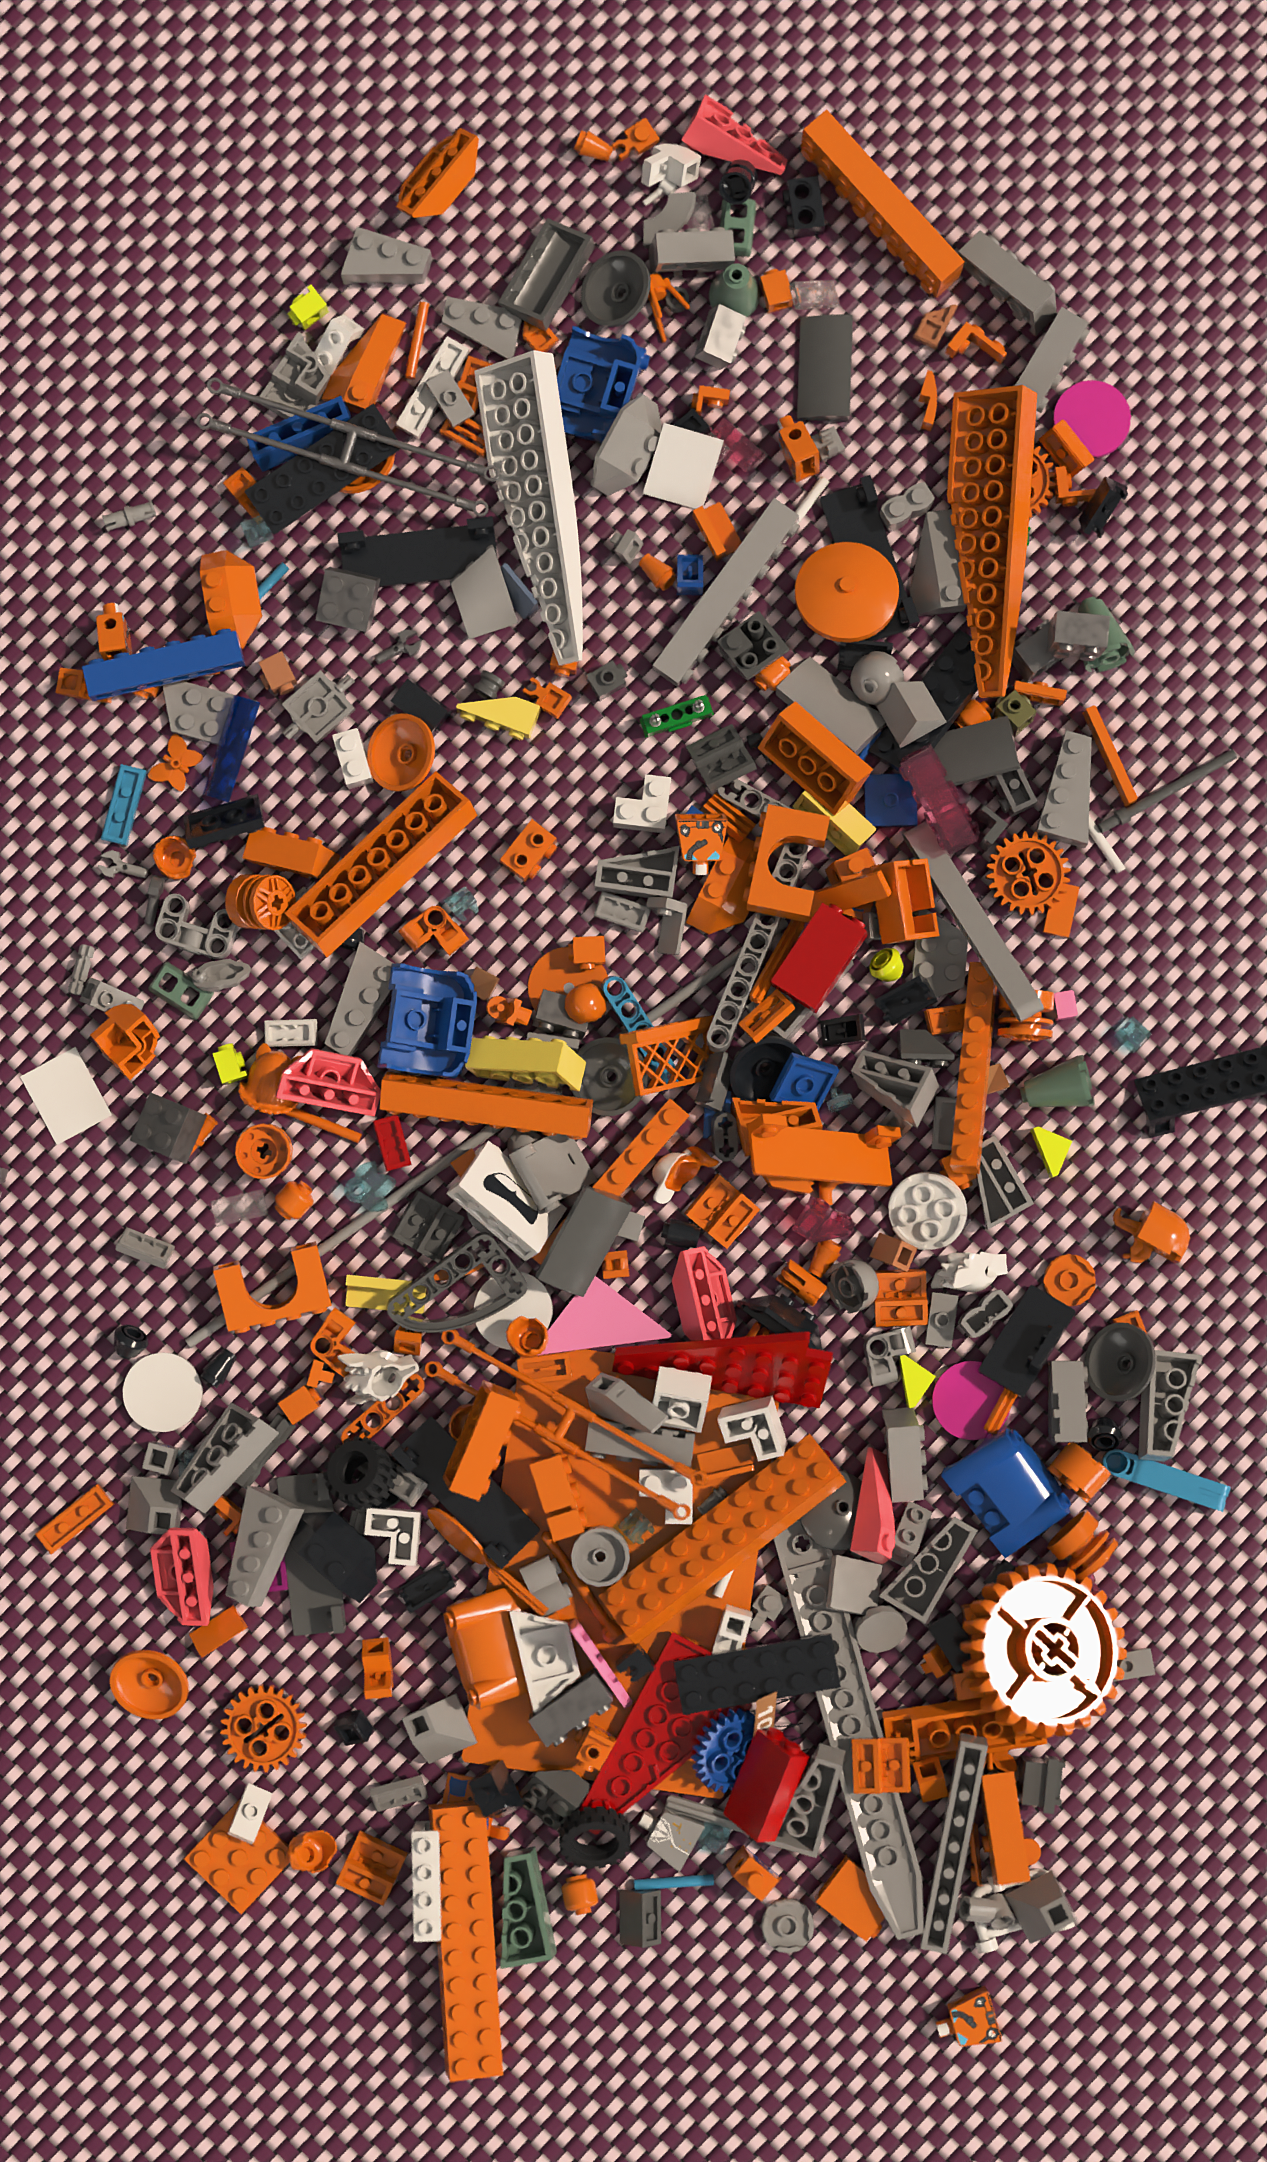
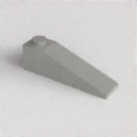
M951 509L926 512L910 588V597L913 599L918 617L963 612L967 606L964 604L958 568L960 560L959 553L955 549L954 540L956 535L955 528L951 524Z

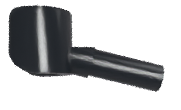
M754 733L746 737L750 749L760 745L763 740L761 734ZM761 752L769 766L774 763L763 752Z

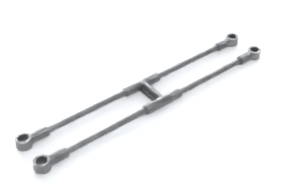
M215 377L207 382L208 390L214 395L221 393L237 399H247L329 425L330 428L347 433L339 459L323 453L321 455L231 427V424L212 419L207 413L198 415L196 420L197 425L202 430L212 429L225 434H235L317 460L320 464L362 477L368 476L453 503L454 506L474 512L478 517H484L488 513V505L484 501L479 500L475 502L459 496L456 498L367 470V467L350 462L356 439L360 437L373 442L376 440L464 468L465 471L483 476L489 482H494L499 477V470L494 465L483 466L474 462H464L379 435L378 432L335 418L328 419L243 392L242 389L224 384ZM213 382L220 383V388L216 391L211 389ZM203 417L209 418L207 426L200 424V420ZM489 469L496 471L494 478H489L486 475ZM483 504L486 508L485 512L478 513L476 506Z

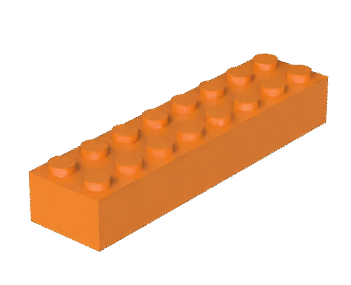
M827 109L803 129L801 153L808 162L813 161L822 178L826 181L830 180L834 184L837 194L843 200L847 199L853 205L854 213L860 219L864 218L870 224L871 232L878 238L881 236L887 243L886 247L893 256L898 255L904 262L903 266L906 271L911 275L915 274L919 278L925 292L928 294L932 293L937 298L960 278L965 261Z
M435 771L284 914L293 927L327 958L477 816L472 803Z

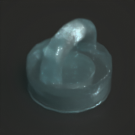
M837 1086L831 1088L830 1094L832 1099L827 1102L830 1112H837L853 1105L854 1101L850 1093L843 1094L842 1090Z

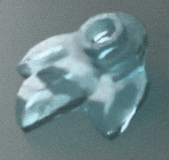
M372 1161L358 1167L355 1177L345 1184L344 1193L349 1201L361 1203L366 1210L379 1212L388 1208L384 1196H387L393 1190L396 1180L385 1174H377L376 1162ZM357 1187L362 1188L360 1194H354L353 1190Z

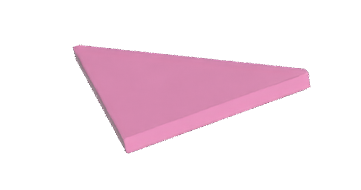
M595 1276L584 1297L575 1295L548 1330L549 1341L546 1349L537 1356L669 1339L672 1334Z
M573 1619L568 1623L571 1632L622 1706L626 1709L632 1705L633 1701L578 1619Z

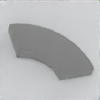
M694 192L669 193L667 204L662 212L654 218L644 220L643 246L645 248H649L655 234L659 233L660 230L673 229L674 232H679L688 223L696 202V194Z

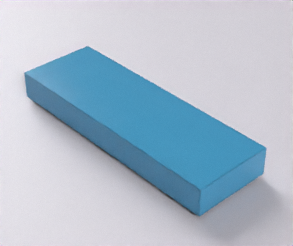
M120 764L101 836L102 840L128 846L147 774L146 770Z

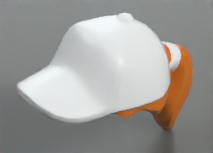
M696 1146L688 1147L682 1153L666 1154L657 1162L652 1170V1176L658 1184L653 1199L661 1204L667 1203L675 1191H680L686 1182L697 1175L701 1166L714 1167L719 1164V1161L713 1159L704 1150Z

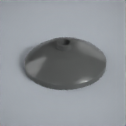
M614 251L602 256L591 266L582 284L581 302L586 315L593 322L603 327H617L626 324L641 311L648 299L651 285L650 273L644 261L629 251Z
M607 1037L593 1040L580 1049L577 1054L586 1061L580 1091H573V1094L578 1098L592 1099V1113L602 1116L620 1115L631 1110L639 1103L643 1095H635L627 1044L621 1045L620 1039ZM637 1050L638 1059L641 1062H643L644 1059L640 1052ZM611 1071L616 1074L614 1081H610L608 1078V1074ZM646 1073L642 1078L644 1089H646L648 1083V1075Z
M1114 1323L1100 1330L1090 1342L1085 1356V1366H1087L1088 1371L1087 1381L1090 1387L1100 1397L1114 1402L1128 1401L1142 1393L1152 1379L1156 1364L1155 1349L1151 1339L1141 1328L1129 1323Z
M843 1471L839 1472L846 1480V1483L799 1519L808 1537L819 1546L830 1550H846L851 1548L862 1484L859 1478ZM840 1503L845 1505V1512L839 1510Z

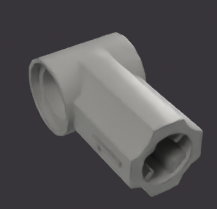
M994 1894L988 1898L964 1896L960 1901L959 1915L961 1919L991 1923L992 1928L995 1930L1007 1929L1014 1923V1917L1005 1894Z

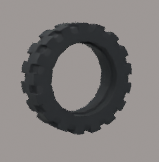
M590 1806L584 1807V1810L581 1811L579 1809L575 1810L571 1816L567 1815L564 1818V1823L560 1824V1852L562 1856L565 1855V1859L569 1863L572 1861L578 1867L582 1865L587 1869H593V1867L598 1866L599 1869L605 1868V1865L608 1864L614 1865L618 1859L622 1860L626 1856L625 1852L630 1850L631 1840L628 1820L624 1819L623 1814H617L616 1810L612 1808L607 1810L603 1806H597L596 1808H591ZM589 1830H604L615 1835L612 1840L600 1845H585L575 1840L576 1836Z

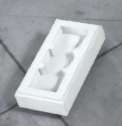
M317 1019L264 1021L265 1044L269 1047L318 1046Z
M248 1783L227 1834L253 1844L273 1793Z

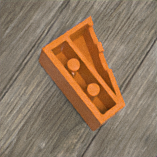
M263 827L261 830L249 833L242 858L256 865L282 872L287 871L300 874V877L321 879L339 862L340 855L323 846V841L307 837L305 841L299 839L297 834L284 832V835L276 834V830Z
M732 1097L731 1113L737 1122V1132L745 1157L751 1156L747 1125L762 1114L786 1116L787 1127L822 1130L823 1125L815 1102L782 1100V1103L765 1102V1099L745 1101Z

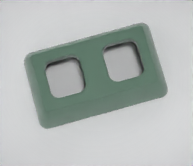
M723 199L720 227L725 228V230H743L745 232L744 241L742 243H734V254L740 257H750L756 201L747 199L746 202L742 203L747 206V216L745 218H736L730 216L732 204Z
M165 962L148 987L151 993L193 1020H197L214 995V992L198 989L192 982L190 975L169 962ZM166 973H170L178 979L171 992H166L159 987V983ZM188 987H192L200 993L193 1006H188L181 1001V997Z

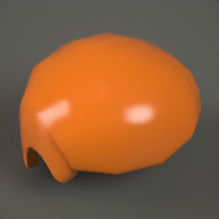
M590 983L581 984L569 991L565 997V1010L568 1016L579 1024L595 1022L606 1012L607 999L599 986Z
M519 1316L509 1324L506 1331L508 1344L515 1353L523 1357H535L541 1354L546 1349L549 1341L547 1328L537 1318L530 1319Z

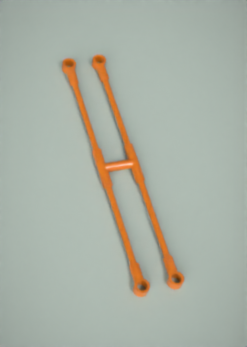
M456 1329L443 1331L441 1337L445 1344H454L468 1353L479 1356L547 1395L553 1402L566 1409L555 1432L541 1424H535L521 1415L517 1419L518 1422L531 1428L535 1434L573 1456L577 1455L654 1499L657 1501V1504L672 1512L677 1520H685L690 1516L691 1509L687 1504H678L662 1494H656L580 1450L579 1446L563 1437L576 1414L590 1423H596L674 1468V1471L688 1478L694 1487H702L708 1482V1476L704 1471H695L679 1461H673L598 1418L595 1413L521 1374L476 1348L475 1344L459 1336ZM449 1332H452L454 1335L452 1341H449L447 1338ZM430 1361L425 1365V1373L428 1376L438 1377L476 1397L478 1390L460 1381L457 1376L443 1369L440 1362ZM432 1364L437 1367L435 1374L430 1370ZM697 1474L703 1477L701 1484H698L695 1480ZM679 1507L685 1509L686 1514L684 1517L678 1514Z

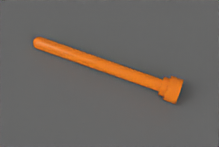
M548 1531L543 1532L541 1535L543 1542L602 1625V1636L607 1643H610L623 1634L624 1631L618 1623L616 1624L614 1620H610L585 1582L577 1576L572 1563L558 1543L553 1541L551 1533Z

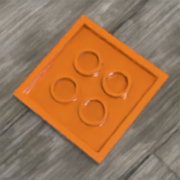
M239 1799L189 1852L184 1860L242 1914L290 1862L288 1858V1844L263 1820L253 1844L227 1834L241 1799Z

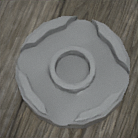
M878 1606L865 1612L866 1615L862 1619L860 1617L856 1621L854 1627L857 1643L862 1649L869 1652H884L894 1648L903 1640L907 1632L904 1615L892 1606Z
M782 1898L774 1901L766 1908L762 1915L761 1928L764 1939L772 1948L778 1952L792 1953L801 1950L813 1936L814 1922L812 1913L805 1904L797 1899Z

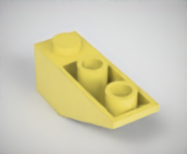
M518 697L460 703L456 706L457 712L461 713V718L470 722H474L475 719L485 722L484 726L494 731H499V728L509 731L508 735L518 740H523L524 737L530 739L541 711L539 705Z

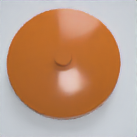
M839 542L827 545L814 552L804 562L797 575L795 602L801 618L815 633L832 641L857 642L874 636L890 622L898 604L899 584L894 568L881 553L864 544Z

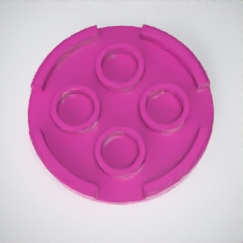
M1096 380L1082 381L1069 387L1059 398L1054 409L1053 426L1061 420H1065L1092 456L1100 458L1111 454L1123 443L1130 429L1131 412L1124 396L1112 385Z
M964 1361L949 1367L940 1375L932 1392V1408L940 1425L948 1433L965 1440H980L987 1437L988 1432L984 1430V1425L1004 1390V1387L978 1372L982 1362ZM1009 1410V1412H1008V1414H1007V1416H1006V1418H1005L1003 1424L1001 1425V1427H1002V1426L1004 1425V1423L1006 1422V1420H1007V1418H1008V1416H1009L1010 1410Z

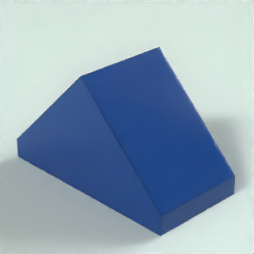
M677 555V595H702L703 555Z

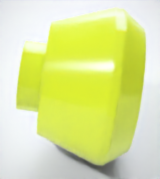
M885 948L876 953L870 962V974L885 982L899 979L903 973L904 965L898 950Z

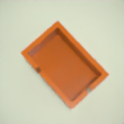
M928 859L893 861L870 866L871 873L878 870L882 871L892 892L888 897L875 901L882 944L916 941L940 936L936 913L915 917L912 915V912L935 908Z
M560 1452L532 1461L529 1465L544 1513L548 1515L546 1519L553 1541L583 1533L585 1531L584 1525L588 1524V1519L584 1507L579 1508L576 1501L580 1499L576 1482L571 1483L568 1474L572 1473L568 1456L563 1458Z

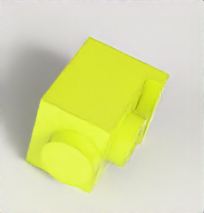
M312 285L307 287L308 293L306 295L301 294L292 301L291 311L287 313L295 326L300 324L304 331L329 313L327 304Z
M233 1043L218 1047L219 1052L213 1053V1057L222 1084L228 1085L248 1078L249 1072L246 1070L242 1071V1067L246 1065L241 1051L236 1052Z

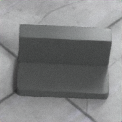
M983 805L975 817L991 829L978 845L984 851H987L1007 827L1008 823Z
M722 1051L709 1054L695 1100L696 1104L715 1112L722 1111L730 1085L729 1069L732 1061L727 1059L728 1053Z
M620 1890L621 1944L641 1948L661 1944V1890Z

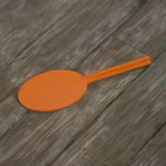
M431 1507L427 1510V1515L434 1527L454 1548L470 1560L481 1565L485 1564L510 1590L541 1617L546 1614L549 1609L503 1569L501 1570L488 1559L479 1542L459 1522L438 1508Z

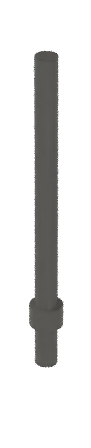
M1232 749L1128 808L1122 807L1115 811L1112 817L1099 823V830L1101 833H1104L1118 824L1121 826L1126 824L1136 814L1237 759L1236 753Z

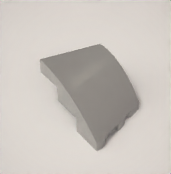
M299 331L287 347L285 356L272 373V379L259 397L306 411L317 405L329 382L330 375L324 366L319 363L318 357L314 351H311L304 340V336ZM262 405L284 419L294 416V414Z
M489 545L485 553L475 562L472 561L468 564L462 573H459L450 581L469 639L518 623L494 547Z

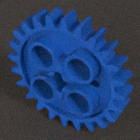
M738 1708L736 1713L729 1709L727 1716L720 1712L717 1722L711 1718V1727H702L705 1732L704 1736L699 1735L696 1737L700 1744L692 1747L697 1752L691 1756V1759L696 1762L692 1765V1768L697 1772L695 1775L706 1787H710L715 1792L719 1789L725 1793L728 1788L732 1791L754 1737L755 1714L748 1709L744 1712L741 1708Z

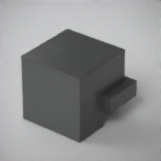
M1021 1755L1017 1788L1019 1802L1022 1805L1040 1806V1810L1043 1813L1054 1814L1055 1805L1062 1806L1060 1791L1062 1771L1066 1763L1056 1756L1045 1755V1758Z

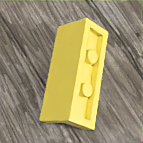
M806 790L792 806L795 810L830 816L826 838L845 856L857 852L861 845L876 831V828L850 804L834 816Z
M347 1275L346 1306L387 1310L388 1300L413 1281ZM422 1285L416 1286L412 1291L413 1296L418 1299L424 1298L426 1296V1287ZM405 1294L404 1296L407 1301L400 1305L397 1302L394 1303L393 1311L404 1312L403 1307L408 1302H410L411 1306L415 1304L410 1300L408 1294ZM425 1305L414 1313L423 1314Z

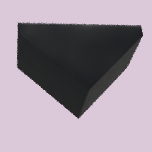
M863 1014L820 1021L823 1047L858 1044L866 1040Z

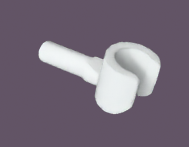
M667 178L662 180L658 189L644 199L643 203L647 206L661 196L663 192L667 196H669V193H675L677 185Z

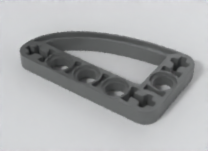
M480 1232L392 1296L387 1303V1312L394 1322L409 1330L417 1332L454 1330L484 1320L510 1306L525 1295L527 1283L490 1233ZM480 1239L483 1241L489 1240V1249L485 1251V1249L481 1248L476 1252L478 1258L474 1259L472 1252L467 1248L472 1246L474 1251L479 1247L478 1241ZM458 1255H468L470 1263L466 1267H458L455 1264V1259ZM496 1259H504L507 1262V1267L502 1272H496L492 1269V1263ZM480 1263L485 1266L505 1292L487 1304L453 1317L426 1320L410 1316ZM442 1269L446 1270L449 1274L448 1280L444 1283L436 1282L434 1280L435 1272ZM513 1270L514 1273H511L510 1276L514 1282H522L519 1285L520 1290L512 1289L510 1291L511 1285L508 1279L505 1278L503 1281L500 1279L506 1277ZM418 1285L425 1286L428 1290L427 1295L422 1299L415 1298L412 1294L413 1289ZM408 1294L410 1300L415 1305L411 1306L410 1302H408L403 1307V1313L399 1311L394 1313V1303L397 1302L399 1305L407 1301L404 1295Z

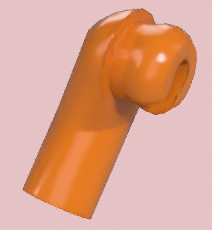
M820 1181V1206L833 1205L832 1190L843 1183Z

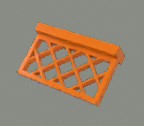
M715 1015L695 1017L619 1034L620 1044H627L636 1096L701 1082L703 1072L699 1068L703 1060L707 1062L709 1054L714 1053L707 1046V1033ZM701 1033L704 1040L702 1049L695 1044L698 1035ZM679 1038L686 1043L682 1053L675 1048ZM660 1043L667 1048L663 1058L656 1053ZM638 1047L647 1052L643 1062L638 1059ZM691 1049L698 1054L694 1064L687 1058ZM672 1053L679 1059L675 1068L668 1063ZM652 1058L659 1063L655 1073L648 1068ZM684 1064L691 1069L687 1079L680 1074ZM664 1069L671 1073L667 1084L660 1078ZM645 1073L652 1079L646 1089L643 1088L642 1082Z

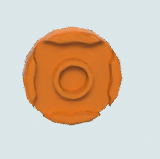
M1072 1254L1058 1256L1048 1264L1044 1271L1043 1284L1046 1293L1067 1306L1082 1304L1090 1298L1095 1290V1271L1090 1263L1081 1256Z

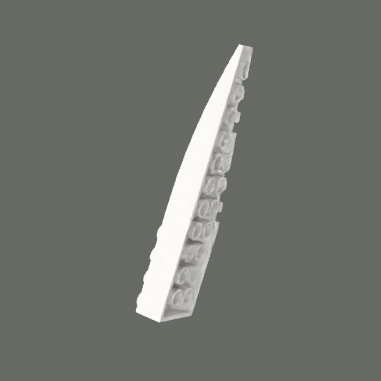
M533 350L475 370L474 373L488 466L494 465L499 470V477L496 480L499 491L496 493L499 501L504 503L507 512L505 518L508 525L513 528L515 534L513 537L526 576L531 578L534 586L531 590L534 598L539 600L542 608L540 612L542 620L548 625L550 631L548 637L558 664L562 666L582 660V584L578 530L553 353ZM489 469L491 478H494L496 471Z

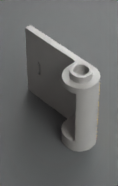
M567 1135L547 1136L509 1155L539 1211L545 1209L546 1213L558 1208L561 1206L559 1201L580 1191L584 1185L589 1186L597 1181L576 1141L568 1138Z

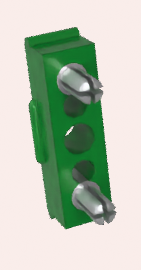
M703 695L642 715V718L639 720L645 737H650L665 731L672 732L690 726L693 722L714 716L709 698ZM690 709L693 713L689 715L685 711ZM674 712H679L682 718L675 720L671 715ZM666 717L668 722H662L661 718Z

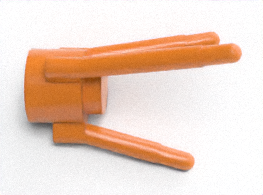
M654 273L650 275L651 285L648 299L661 340L666 342L661 322L662 313L658 301L666 296V290L668 289L685 309H689L690 305L671 285L668 278L662 279L659 273Z

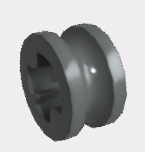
M674 287L688 303V292L682 287ZM668 291L666 294L667 308L674 313L683 312L685 307L679 302L675 305L672 304L673 298L671 297L673 295Z

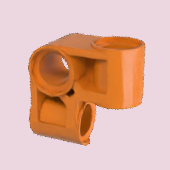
M439 906L429 907L398 931L414 952L429 939L433 938V936H435V939L449 956L469 941V938L458 924ZM433 912H440L443 915V921L439 925H432L428 921L429 915Z
M335 1307L312 1339L311 1350L318 1358L327 1363V1366L342 1377H345L349 1374V1372L345 1371V1367L348 1365L339 1361L337 1356L355 1353L340 1343L343 1342L356 1322ZM322 1338H326L330 1342V1349L326 1353H319L316 1349L317 1342Z

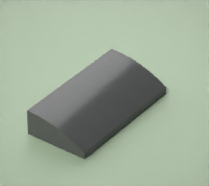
M547 218L498 302L499 305L529 324L547 331L595 248L592 236Z
M817 315L800 318L797 420L849 421L853 315Z
M1008 716L947 731L913 776L918 795L1020 769L1013 730Z
M584 1185L535 1277L556 1288L584 1297L633 1206L621 1196Z

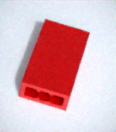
M822 902L770 981L774 988L815 1014L867 937V930L864 929L866 925L854 917L851 920L842 915L843 910L832 903L827 906Z
M774 1727L756 1730L723 1812L729 1820L755 1842H775L809 1758L807 1754L800 1750V1745L789 1741L783 1736L784 1733Z

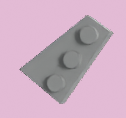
M447 297L442 318L443 325L467 339H472L488 351L500 355L504 360L514 357L522 319L502 307Z

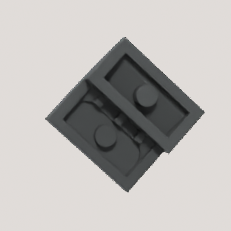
M732 724L686 746L692 761L710 792L757 769L755 762Z
M416 1190L391 1236L438 1263L465 1217Z

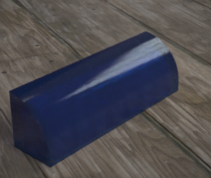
M233 695L202 793L203 795L229 803L260 702Z

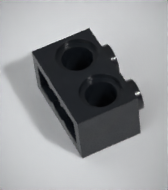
M818 176L787 180V187L782 190L784 205H789L790 214L786 215L787 229L792 230L793 238L823 235L825 220ZM803 191L808 197L799 199L795 196V193ZM802 216H807L811 219V222L803 224L798 219Z

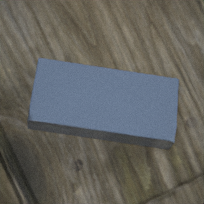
M504 563L500 568L512 605L519 615L526 619L538 609V601L509 565Z

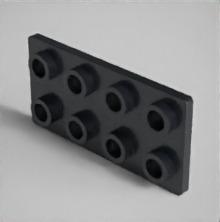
M1030 1285L979 1367L978 1372L1017 1396L1024 1398L1076 1311L1039 1288Z

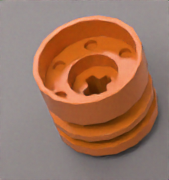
M240 875L231 882L225 897V906L229 919L236 926L244 929H282L290 922L284 913L296 903V896L292 885L286 878L279 875Z
M1035 990L1044 1009L1019 1022L999 991V1009L1010 1012V1016L999 1018L998 1023L1010 1025V1028L998 1029V1036L1019 1042H1037L1053 1038V1031L1041 1029V1026L1053 1025V1020L1043 1018L1042 1013L1054 1011V993Z
M265 1123L251 1126L244 1131L236 1143L235 1150L237 1163L244 1173L258 1179H268L282 1173L287 1169L293 1154V1146L287 1133L276 1125ZM268 1144L272 1154L262 1158V1152L258 1151V1148Z
M1086 1509L1066 1523L1047 1545V1548L1058 1560L1065 1559L1070 1555L1072 1556L1067 1566L1072 1570L1076 1569L1075 1578L1079 1581L1099 1570L1109 1560L1111 1554L1118 1546V1542L1113 1537L1106 1540L1109 1536L1107 1530H1103L1096 1535L1093 1534L1099 1522Z

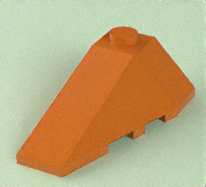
M381 314L332 373L321 398L322 401L327 402L341 396L349 411L357 414L373 403L375 405L406 327V322Z

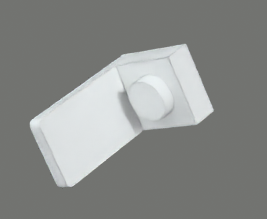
M344 314L331 319L314 352L318 357L319 363L324 366L330 376L337 368L350 341L360 338L364 331L363 327Z

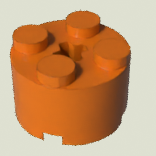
M1069 1442L1047 1468L1051 1474L1058 1478L1062 1485L1069 1490H1074L1075 1494L1086 1503L1093 1498L1111 1475L1101 1463H1097L1088 1452L1074 1442Z

